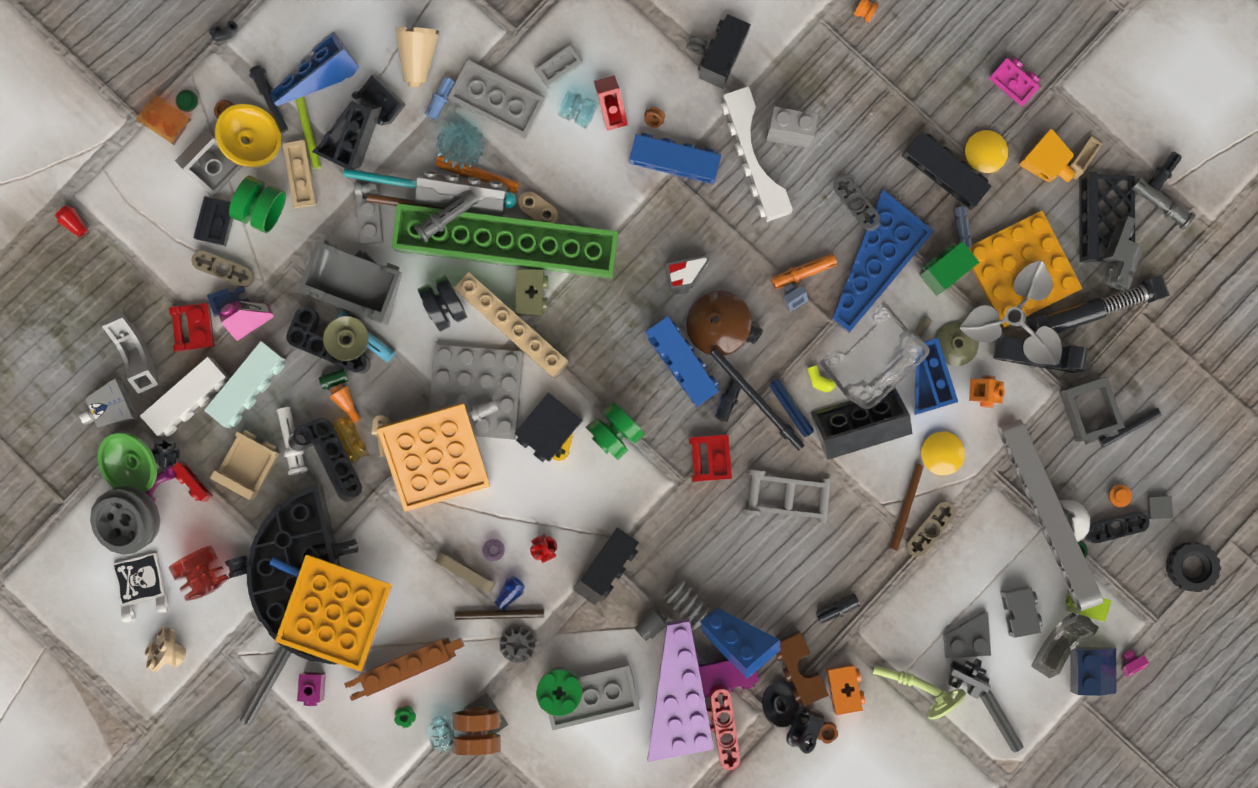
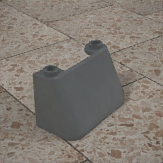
M324 240V243L316 241L298 292L388 325L402 277V272L399 271L400 267L387 263L386 266H381L340 251L336 248L337 244L331 241Z

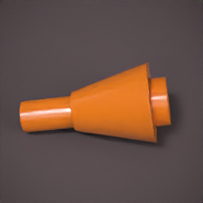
M341 383L330 390L332 395L329 397L343 411L347 412L352 422L356 423L361 417L354 408L348 385L343 387Z

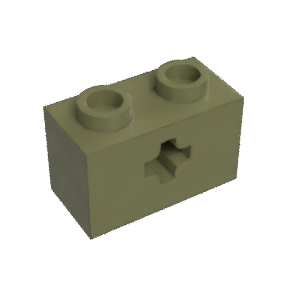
M516 269L515 314L517 316L543 317V311L548 310V298H544V289H548V276H544L543 270ZM531 288H534L535 292L538 293L534 294V298H530L529 294H526L531 291Z

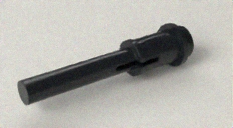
M261 65L252 67L249 70V77L254 80L259 94L264 96L280 133L288 131L278 106L274 104L270 96L273 88L265 75L266 69L262 68Z

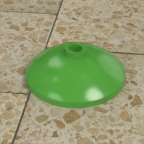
M116 432L101 442L97 456L98 465L104 479L112 488L129 485L140 488L144 492L152 488L157 477V465L150 448L140 438L127 432Z

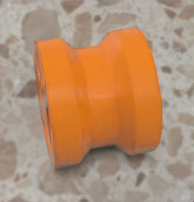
M861 0L853 15L856 17L861 16L865 22L869 23L879 3Z

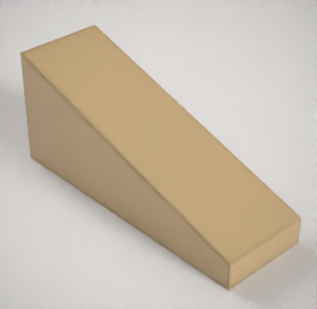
M1093 136L1089 138L1069 166L1076 172L1073 177L1075 180L1084 173L1102 146V143Z

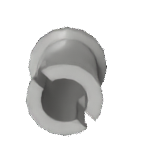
M493 397L477 406L472 405V408L469 409L474 421H481L480 418L498 411Z

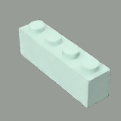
M260 341L204 411L226 428L235 427L242 420V413L246 409L249 410L255 404V397L260 391L264 392L271 383L269 380L273 375H278L285 366L283 363L286 359L269 345Z

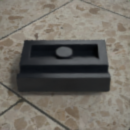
M204 196L193 238L226 247L233 218L229 216L231 202Z

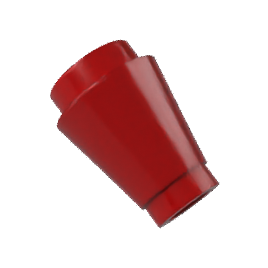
M65 205L55 214V217L58 219L57 222L78 238L88 231V228L74 207L71 208L69 205Z

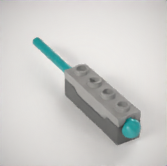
M345 168L343 171V177L416 189L415 203L447 208L471 190L479 203H476L466 211L502 217L505 208H512L516 203L514 193L508 191V186L503 185L500 181H490L488 183L482 182L481 179L476 177L463 179L459 178L456 174H446L444 176L438 175L436 171L432 170L421 172L415 180L359 170L349 171Z

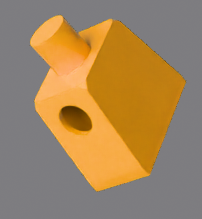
M1052 129L1044 134L1019 164L1022 168L1049 183L1057 176H1060L1068 183L1076 174L1067 165L1074 157V154Z

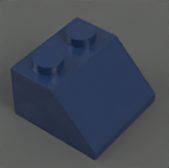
M1070 647V692L1076 695L1088 696L1115 694L1116 648Z

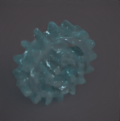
M459 120L456 126L449 122L448 128L443 126L441 133L438 134L437 140L439 141L436 144V148H440L438 155L445 156L443 161L445 163L450 160L451 167H454L456 163L459 164L460 169H463L465 163L468 167H471L473 161L477 163L480 158L479 156L483 154L484 150L482 148L485 142L480 141L483 135L482 133L476 134L477 127L469 128V122L465 126ZM463 140L462 146L458 149V144Z

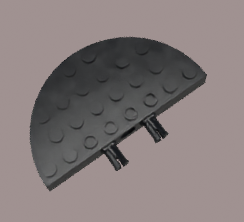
M316 485L295 493L278 505L260 526L250 548L251 553L247 565L249 598L258 620L262 622L269 632L268 634L274 640H276L298 577L290 573L288 574L275 566H271V559L276 557L287 562L288 565L291 564L301 569L307 554L340 565V556L359 552L358 546L349 548V546L357 544L356 539L341 543L335 542L322 485ZM278 643L289 652L306 660L332 665L337 664Z

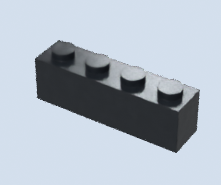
M921 132L902 157L968 209L972 210L992 187L988 183L989 180L982 174L977 175L972 171L971 166L967 162L959 161L954 157V153L949 148L942 147L936 143L937 140L934 136Z

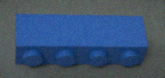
M648 133L635 134L629 164L714 185L721 155L717 154L716 150L709 148L699 150L696 149L695 145L684 143L683 145L675 144V141L669 138L658 140Z

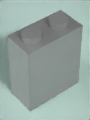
M774 106L769 119L766 141L809 148L815 137L818 114Z

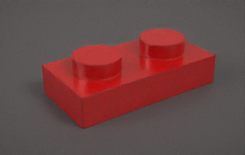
M178 462L172 467L176 472L174 474L175 478L181 484L185 483L190 489L188 493L194 500L207 502L213 496L185 462Z

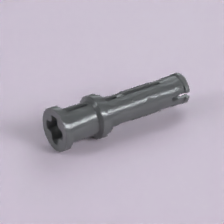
M1138 178L1134 182V186L1131 187L1132 190L1163 211L1165 218H1171L1180 225L1179 228L1182 230L1187 228L1195 218V213H1189L1180 206V202L1171 201L1142 178Z
M470 190L440 213L431 214L428 220L420 225L416 224L414 228L426 243L429 237L438 231L442 232L446 224L476 203H479V201Z

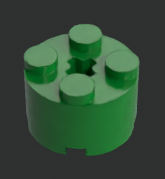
M556 667L546 672L540 679L536 689V697L540 708L553 716H565L572 713L578 707L583 693V686L579 677L572 670L565 667ZM558 686H561L562 691L566 692L561 697L557 696V693L554 692Z

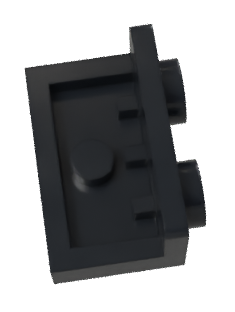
M376 74L371 75L362 88L351 95L355 100L363 97L382 106L376 123L381 126L391 124L406 106Z

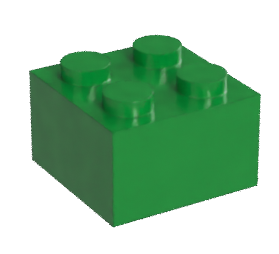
M961 242L959 245L953 243L939 254L942 257L941 259L935 257L922 268L925 272L920 277L937 296L980 262L964 242Z

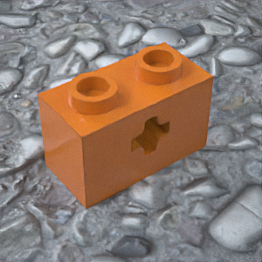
M852 663L825 668L833 712L836 715L863 711L862 704H865V696L863 690L859 691L858 682H861L859 668L855 669V665ZM846 683L851 687V689H848V694L841 690L845 688Z

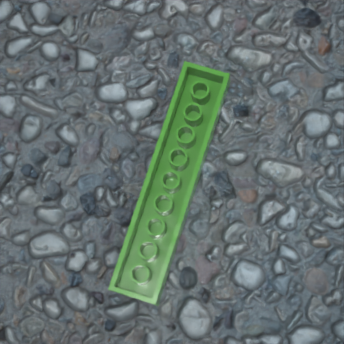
M397 204L391 246L395 252L613 279L618 231L463 212L446 224L442 232L438 231L429 237L428 242L425 243L414 226L422 224L430 218L431 214H438L444 209Z

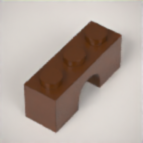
M798 631L780 639V651L776 654L778 661L783 660L786 668L782 670L787 681L792 680L795 687L792 693L796 702L801 701L803 706H806L829 696L818 672L804 676L798 671L800 659L810 654L802 633Z

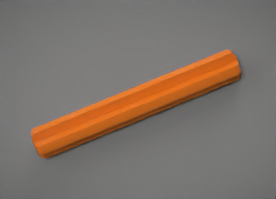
M438 155L435 165L444 170L467 178L476 177L481 179L482 182L500 181L503 185L508 186V191L514 194L519 189V183L514 180L443 155Z

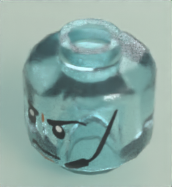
M438 716L432 719V723L427 727V734L432 748L438 749L439 752L448 751L453 748V737L457 736L458 733L457 730L453 729L452 719Z

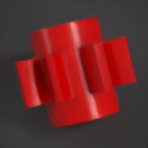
M542 534L531 540L533 545L530 548V553L535 560H541L542 563H545L556 557L554 552L557 550V543L552 537H546L545 534Z

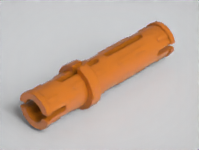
M830 253L795 268L792 266L783 273L771 276L773 287L777 290L790 282L797 284L803 278L837 266L836 258L833 253Z

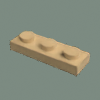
M299 140L283 143L293 208L299 209L316 206L306 141Z

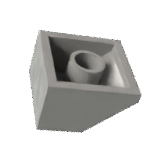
M206 129L175 160L188 175L213 197L243 167L232 162L221 152L215 137Z

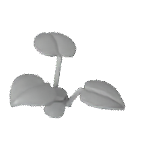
M1037 261L1031 263L1017 275L1014 281V291L1016 294L1026 297L1017 307L1009 308L1003 319L999 320V313L995 308L983 305L975 308L969 314L967 319L961 324L960 329L974 340L993 342L1002 334L999 324L1007 321L1013 326L1021 325L1032 335L1024 342L1025 356L1037 364L1057 365L1062 355V344L1058 334L1046 326L1040 327L1035 333L1024 323L1026 315L1022 310V307L1028 302L1029 298L1040 301L1051 293L1053 282L1044 262Z

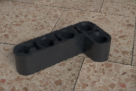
M306 306L296 311L286 334L287 342L291 346L357 374H365L369 371L371 362L364 354L355 358V360H361L364 363L362 367H357L356 364L349 361H336L326 350L323 337L314 334L319 323L318 313ZM307 312H311V321L308 323H304L302 319L303 315ZM301 332L303 340L300 343H295V334ZM317 341H322L323 349L315 352L314 344Z
M1000 336L995 343L994 360L1068 373H1080L1086 369L1088 348L1062 347L1059 363L1057 365L1037 364L1030 361L1025 356L1023 349L1025 340Z
M319 418L296 428L289 436V446L296 451H302L314 446L340 500L350 502L359 496L362 492L361 482L332 423L326 418ZM316 426H321L325 430V434H319ZM296 435H302L305 438V443L298 442ZM326 446H331L335 454H329L326 451ZM341 466L344 469V475L337 473L335 467ZM346 488H352L353 492H347Z

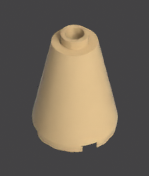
M395 27L403 80L408 82V87H421V83H426L439 38V30L418 27L408 29L406 27Z

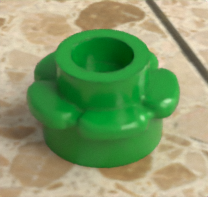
M410 706L399 707L394 713L395 723L403 728H409L416 720V713Z

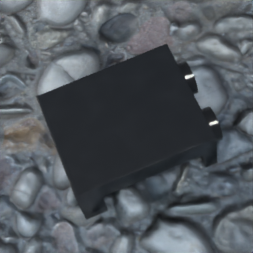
M548 392L514 434L518 436L516 441L524 448L530 446L535 450L533 455L541 462L545 460L550 462L572 433L582 424L583 420Z

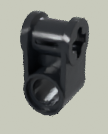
M807 707L797 709L791 728L787 733V744L800 748L801 752L805 754L811 753L816 746L819 733L824 725L823 714L820 711Z

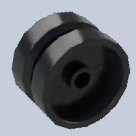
M445 274L435 279L438 294L435 293L429 284L417 288L428 316L433 320L440 332L451 325L447 315L448 312L453 320L458 323L468 318Z

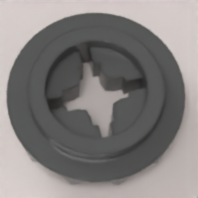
M523 627L508 629L500 639L501 653L505 659L513 663L526 661L535 650L534 636ZM518 635H520V643L527 647L519 648L515 654L514 646H511L508 642H515Z

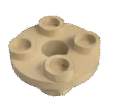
M161 626L155 641L149 643L146 647L145 655L148 656L146 668L149 670L158 671L165 663L175 668L184 661L186 648L181 646V644L175 643L176 632L174 629Z

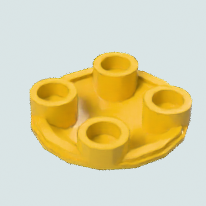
M982 130L976 132L968 139L965 145V161L973 169L981 173H994L1005 164L1008 158L1007 143L1000 134L994 131Z
M947 431L931 434L920 448L924 465L936 475H949L956 472L962 466L965 459V448L962 441L955 434Z

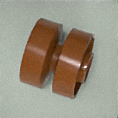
M478 707L452 713L453 729L465 731V734L453 737L454 754L487 755L501 751V735L488 732V730L500 727L499 710Z

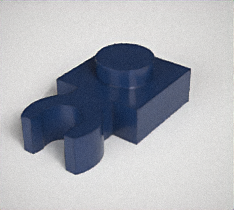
M245 287L237 288L232 294H230L228 288L208 294L207 298L214 317L219 316L218 312L227 304H232L235 301L250 302L249 298H239L240 293L246 292Z

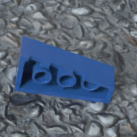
M667 316L647 330L645 337L697 408L719 392L717 389L719 384L713 375L708 376L704 370L707 368L700 357H695L692 352L694 349L689 341L682 338L679 327Z

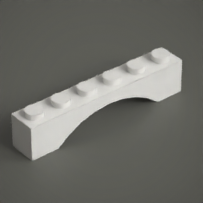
M749 86L725 94L723 102L720 103L724 116L728 115L730 120L728 128L731 136L735 135L737 143L735 148L737 154L742 156L745 162L742 164L743 171L746 177L750 176L752 184L749 186L752 196H757L759 202L757 210L760 217H764L765 221L768 222L791 214L793 209L786 189L776 184L766 175L753 152L750 129L756 106Z

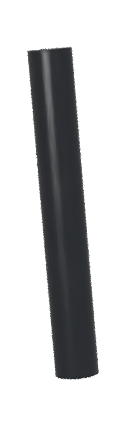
M1156 408L1125 425V428L1119 429V434L1107 438L1104 437L1099 440V443L1105 448L1162 416V414Z

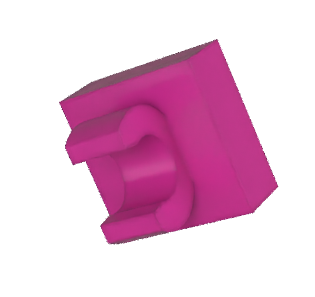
M1132 650L1125 652L1122 656L1127 664L1123 667L1122 671L1127 678L1146 668L1149 664L1144 655L1137 658Z

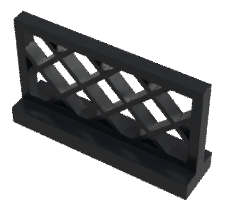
M1090 171L1079 176L1080 263L1107 262L1103 260V257H1098V247L1102 243L1106 248L1109 242L1106 239L1112 234L1115 226L1106 217L1112 211L1119 219L1126 216L1135 219V191L1131 189L1134 186L1135 176L1098 174V172ZM1098 180H1104L1110 186L1104 193L1098 188ZM1120 181H1128V191L1125 194L1116 186ZM1111 190L1120 197L1115 204L1106 197ZM1101 200L1110 208L1104 215L1098 209V203ZM1122 201L1128 206V212L1125 215L1116 208ZM1101 222L1110 229L1104 237L1098 231V225ZM1134 224V226H1133V227H1134V233H1133V235L1131 236V238H1129V240L1135 243V224Z

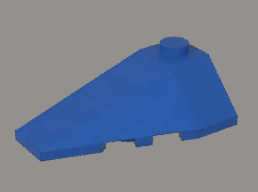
M334 32L315 46L312 50L314 54L308 61L302 60L298 64L299 68L294 75H288L270 93L276 106L340 83L356 73L359 66Z

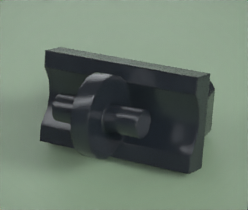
M976 658L973 663L966 660L964 665L953 660L950 664L951 672L948 678L950 686L959 689L963 681L970 684L967 688V693L976 699L984 691L988 693L991 688L989 685L990 679L985 676L987 670L981 668L982 661Z

